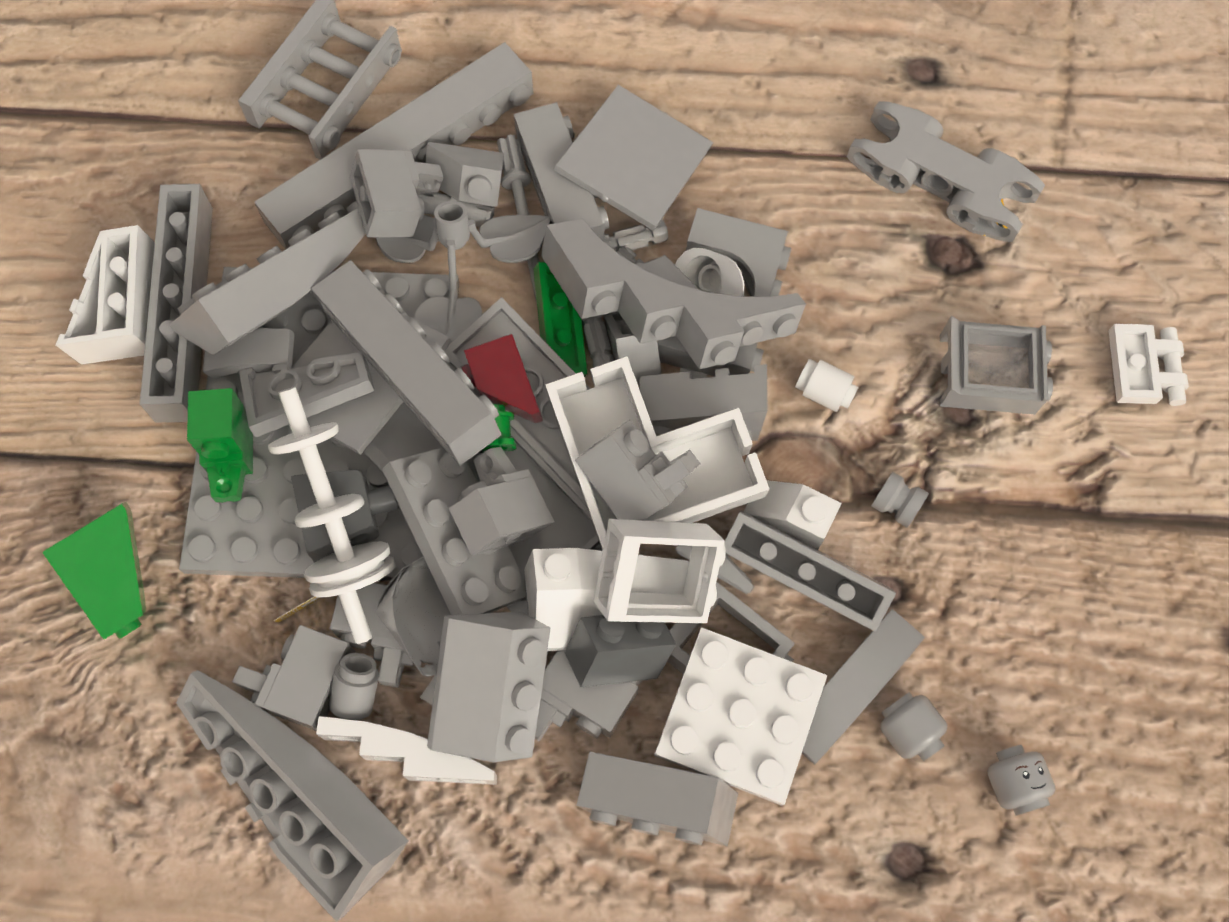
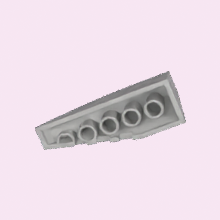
M198 670L192 672L176 702L205 748L207 750L215 748L220 755L223 768L221 772L230 786L237 782L250 801V804L245 807L254 823L261 819L274 839L268 844L275 855L336 922L339 921L392 867L408 843V839L343 772L315 747L277 718L254 705V703Z

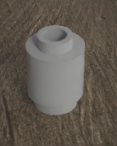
M351 653L345 655L339 665L337 664L335 667L329 698V709L337 717L348 720H361L371 714L379 679L376 662L371 657L361 653Z

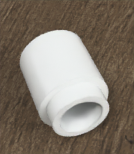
M811 359L806 363L795 388L803 391L802 396L835 412L838 411L840 405L848 409L859 387L852 384L855 376L825 361L820 360L817 363Z

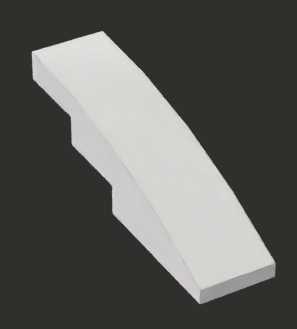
M318 716L316 734L319 737L331 741L361 742L359 755L366 760L404 762L403 776L408 780L497 785V775L493 770L468 757L432 751L427 748L428 739L365 721Z

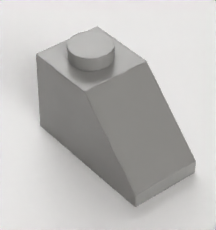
M435 142L427 143L426 163L440 165L442 170L443 182H441L439 190L461 202L497 207L504 153Z
M618 311L603 315L614 360L628 357L637 384L639 385L640 376L662 374L657 340L639 344Z

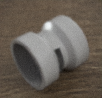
M892 471L871 506L880 512H894L896 521L908 528L929 493L919 487L909 489L908 485L904 482V478Z

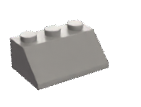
M523 612L444 615L427 748L432 751L489 762L531 758L533 756L551 627Z

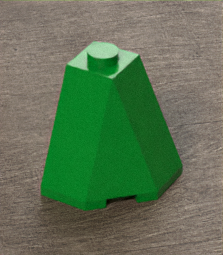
M124 502L42 552L103 640L114 633L118 639H121L140 627L142 623L138 618L147 610L132 512L127 502Z

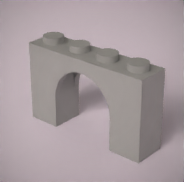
M697 208L687 240L686 251L692 248H705L728 256L740 268L744 285L750 297L779 296L782 281L776 280L775 277L778 269L786 270L791 248L784 246L788 233L786 230ZM676 336L657 340L660 362L714 377L715 369L728 368L730 375L754 372V365H760L764 350L756 348L757 343L740 346L735 361L725 365L698 369Z

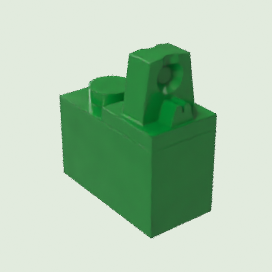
M233 388L188 391L187 441L199 454V463L208 473L211 498L215 502L240 501L245 475L253 474V433L248 427L245 406Z

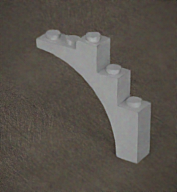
M583 218L546 225L541 256L581 319L618 311L639 344L676 336L698 369L725 365L735 361L740 346H748L757 342L786 337L796 333L806 305L798 293L772 297H738L705 292L657 276L622 257L602 241Z

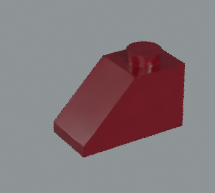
M512 334L464 350L468 364L461 366L462 371L470 379L474 388L477 387L481 396L484 394L492 404L504 405L505 410L535 424L543 421Z

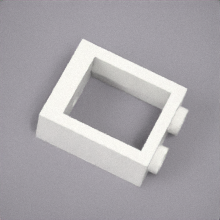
M609 519L593 602L607 621L707 623L710 607L716 601V580L719 566H722L725 560V540L708 524ZM640 543L692 546L683 594L631 592Z

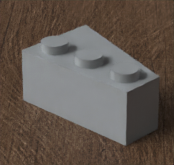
M589 751L576 806L590 812L589 820L593 822L616 826L618 819L633 823L632 830L658 836L659 830L675 833V839L695 845H702L703 841L728 847L738 792L719 777Z

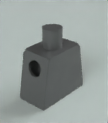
M357 469L326 472L334 497L359 494L364 499V505L360 509L342 517L351 546L364 544L376 539L379 536V530L375 515L399 509L398 502L390 485L369 490L364 474L361 470ZM307 474L291 476L298 513L317 504ZM325 524L302 528L307 554L314 563L323 557L335 553Z

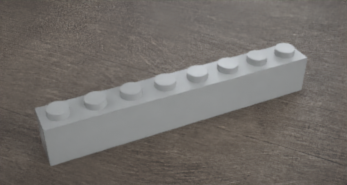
M505 42L254 201L263 222L285 249L291 247L288 240L303 230L309 229L311 234L320 230L317 224L333 213L338 212L341 217L349 213L346 208L357 201L350 179L357 149L411 150L415 162L426 163L428 142L460 145L477 130L485 125L489 126L495 123L500 115L514 106L524 104L533 95L532 71Z

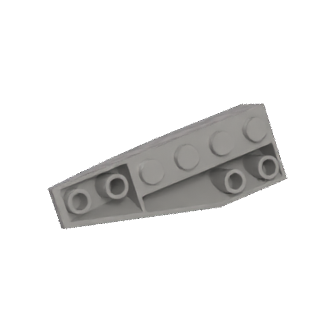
M357 201L346 208L349 212L347 215L341 217L338 212H335L318 223L319 231L311 234L309 229H305L288 240L291 247L281 251L278 246L268 250L257 258L260 264L251 270L247 264H244L226 275V279L215 285L212 282L192 295V299L177 308L181 315L170 324L172 330L210 354L215 355L280 315L339 266L366 234Z

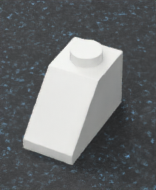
M766 480L770 489L766 497L748 503L744 512L818 550L842 503L803 484Z

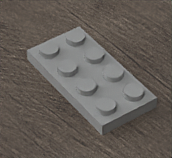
M442 447L389 461L382 468L451 615L491 613L527 598L524 577L509 547L505 546L471 556L449 511L451 506L463 499L461 492L477 483L467 461L460 466L446 449Z

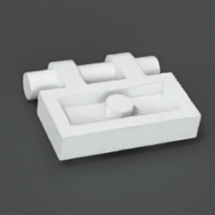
M1114 324L1108 332L1116 402L1157 404L1163 398V389L1165 392H1168L1169 404L1171 406L1185 404V390L1188 389L1189 384L1187 374L1182 372L1181 357L1184 356L1183 342L1178 340L1177 329L1174 327L1164 328L1160 330L1161 339H1155L1154 325ZM1158 357L1164 360L1165 372H1159Z

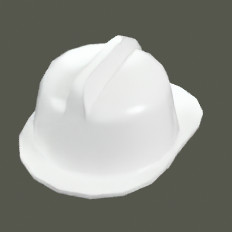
M692 248L683 252L676 261L675 266L699 290L744 297L742 272L736 262L728 256L705 248Z

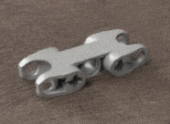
M879 101L874 108L870 120L878 130L890 138V142L879 143L864 138L855 139L849 148L847 158L875 183L890 191L906 193L914 184L949 202L946 213L950 220L958 226L975 234L986 235L1000 241L1013 242L1023 224L1014 213L1002 205L1001 199L1009 198L1023 203H1035L1045 186L1041 179L1017 159L992 148L983 149L978 157H975L940 139L943 135V127L938 120L918 109L892 102ZM883 114L891 116L895 121L889 120ZM860 152L866 154L871 159L864 157ZM1017 182L1026 184L1031 190L1022 187ZM996 222L1006 226L1007 228L1000 227L996 224Z

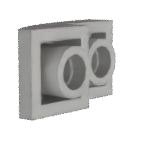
M259 328L215 355L205 351L203 372L212 379L238 373L239 370L253 368L255 373L272 371L275 364L288 363L292 368L294 332L290 329Z

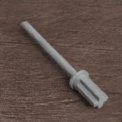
M507 135L506 139L499 138L497 140L499 152L504 153L502 168L504 177L501 179V184L503 188L513 190L517 214L529 215L524 187L531 183V176L525 170L519 139H516L515 135ZM538 253L531 259L527 260L535 300L536 292L533 268L539 262Z

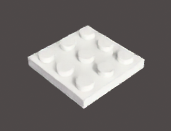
M701 627L654 756L700 774L719 777L730 786L781 806L785 805L827 675Z

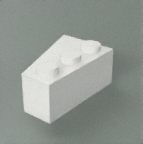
M138 225L99 232L83 273L86 283L79 300L73 299L69 309L73 313L66 334H60L55 345L81 365L144 356L155 242Z

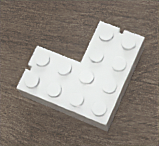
M627 356L592 368L591 375L594 388L587 390L582 372L546 384L602 549L604 548L609 519H617V517L581 470L575 459L629 420H631L637 430L646 436L649 447L655 455L662 451L671 462L690 449L700 462V465L692 473L683 478L688 487L671 504L644 521L693 523L766 497L770 490L756 452L749 454L753 443L739 408L656 436ZM747 455L744 463L742 456Z

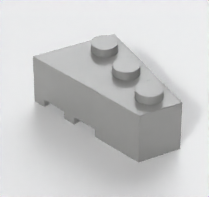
M767 364L754 365V373L730 375L728 368L715 369V377L691 379L690 372L640 376L639 390L656 436L739 408L751 441H758L768 411Z

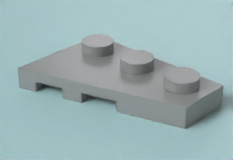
M362 352L316 358L308 366L291 368L288 363L275 364L272 371L255 373L253 368L239 370L248 427L255 437L289 425L278 394L282 390L296 387L306 418L375 391L368 363Z

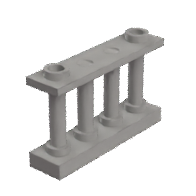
M315 0L238 100L247 123L260 129L265 121L273 116L309 134L308 137L315 157L322 159L329 150L334 149L338 145L343 131L389 68L394 67L398 63L402 49L397 29L390 26L381 39L377 40L342 23L335 0ZM335 35L370 52V54L361 66L358 67L321 49L329 37ZM316 62L350 80L341 93L337 94L301 76L309 63ZM295 89L329 106V109L320 121L317 122L281 104V100L288 91Z

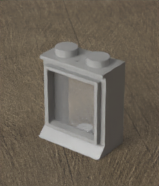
M953 316L949 318L940 334V342H948V351L941 363V373L948 374V388L940 398V407L1035 415L1046 401L1051 399L1053 380L1051 377H1047V364L1051 359L1052 344L1050 341H1046V326L1042 325L1040 328L964 322L959 321Z

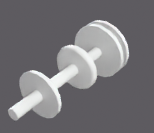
M296 387L288 388L278 392L292 433L273 441L268 445L270 453L277 455L299 450L317 504L302 510L296 515V527L304 528L325 524L335 552L311 564L305 570L304 576L306 581L311 583L309 590L312 596L317 598L339 596L355 643H363L370 640L372 634L356 590L388 575L395 568V562L393 557L388 556L390 554V547L386 542H368L351 546L342 517L360 509L364 505V499L359 494L334 497L316 444L330 439L338 433V423L332 422L310 427Z

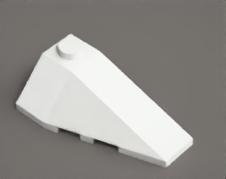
M582 548L532 550L524 569L528 612L530 617L551 627L548 651L567 649L581 617L603 615L593 602L603 551ZM638 555L631 592L683 594L689 561Z

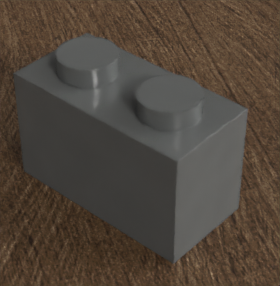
M604 615L581 617L565 651V655L581 688L658 679L676 643L665 622L607 621Z

